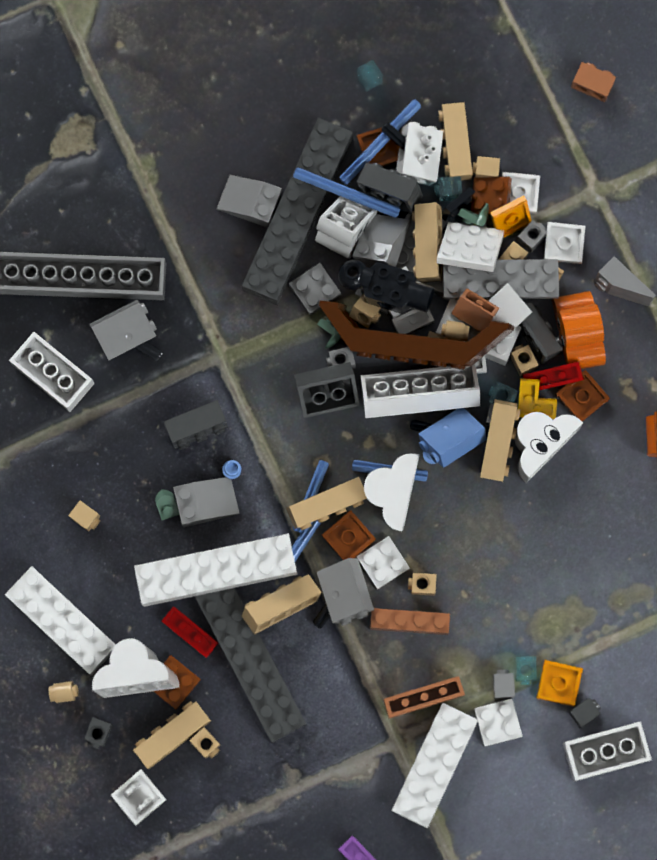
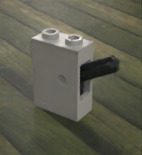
M135 300L90 323L108 360L134 347L156 361L160 359L163 352L147 342L156 337L154 331L157 328L152 319L148 321L145 315L148 313V310L144 303L140 304L138 300Z
M348 558L317 571L326 601L324 607L313 620L317 628L321 629L330 617L332 623H340L341 626L352 623V619L356 617L357 619L367 617L368 612L374 610L358 559Z

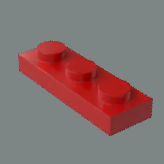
M580 361L523 374L524 379H539V390L584 380Z
M174 606L161 621L206 659L219 644Z

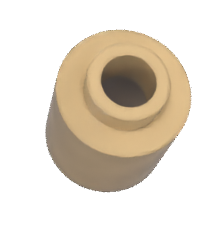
M447 320L446 324H442L441 335H444V339L467 341L470 326L462 322Z
M73 681L55 683L53 686H49L51 702L75 701L76 696L79 695L78 686L74 685Z

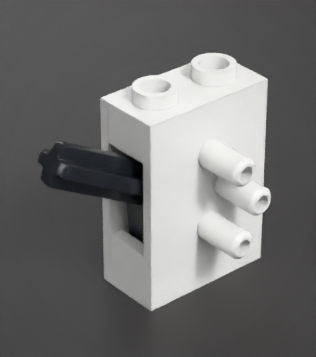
M387 122L381 131L399 146L396 171L404 177H414L420 184L430 186L436 183L443 131L437 130L434 126L424 127L420 126L417 122H409L402 127L400 133Z

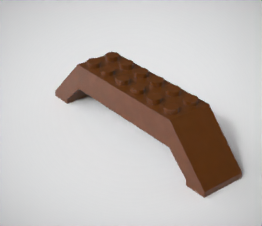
M321 300L319 302V306L349 349L356 352V356L372 358V355H375V358L390 360V357H394V361L409 363V359L413 360L412 363L427 365L428 362H431V365L446 367V364H450V368L465 370V366L471 367L514 331V325L489 321L487 328L468 342L367 330L361 329L354 319L349 317L350 314L346 311L347 305Z

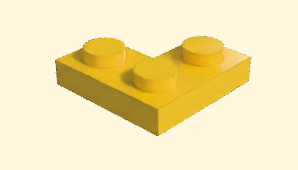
M520 378L518 397L519 417L523 418L532 412H541L548 415L551 419H555L557 399L538 398L539 379Z

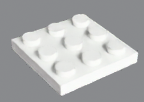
M448 222L437 256V264L494 272L504 237V230Z

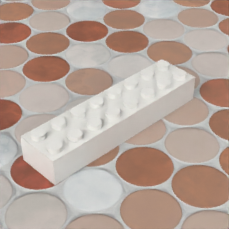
M289 534L134 566L141 603L144 607L297 575Z

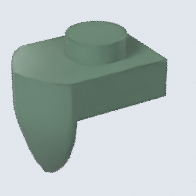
M486 203L479 215L466 208H461L458 215L463 218V222L469 225L474 223L484 227L488 217L489 205Z
M322 318L317 325L332 335L325 346V349H328L335 345L342 337L328 318L326 321Z
M161 489L155 497L161 520L180 515L173 493L169 490Z

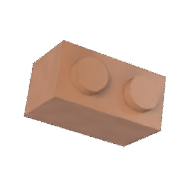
M582 62L571 88L606 102L616 77L609 71L597 69L591 63L585 64Z
M466 289L460 296L451 314L460 321L471 325L475 330L483 331L489 326V321H493L499 307L471 290Z

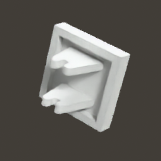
M142 769L111 794L135 825H138L166 801V798Z

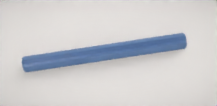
M415 99L412 100L390 124L399 131L421 108V104ZM382 132L340 176L341 182L347 185L364 168L366 162H369L385 146L390 138Z
M299 167L294 171L293 177L394 218L399 215L400 208Z

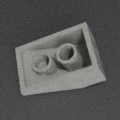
M229 175L217 210L268 228L283 195L282 188L263 181Z
M376 214L358 239L353 258L365 263L369 268L377 262L396 267L411 220Z
M615 256L598 272L594 280L596 287L600 291H605L609 295L648 307L656 296Z
M224 477L173 487L183 527L240 514L231 479Z

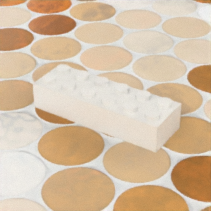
M475 364L471 367L465 366V370L446 366L361 375L365 418L480 406V388Z
M32 566L5 594L91 676L110 657L111 651L116 644Z
M445 703L441 704L391 811L428 828L478 719Z

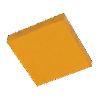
M524 195L490 212L494 228L504 230L503 238L528 226L532 221L527 199Z
M544 660L536 698L575 707L583 668Z

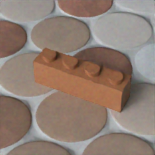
M374 608L371 611L370 630L448 635L450 614Z
M457 676L385 698L383 701L388 718L391 719L463 697L465 694L460 678Z

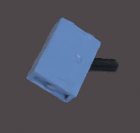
M465 408L456 409L434 424L419 420H412L410 423L411 430L420 432V448L424 452L427 451L431 459L435 463L438 462L443 468L487 440L484 426Z

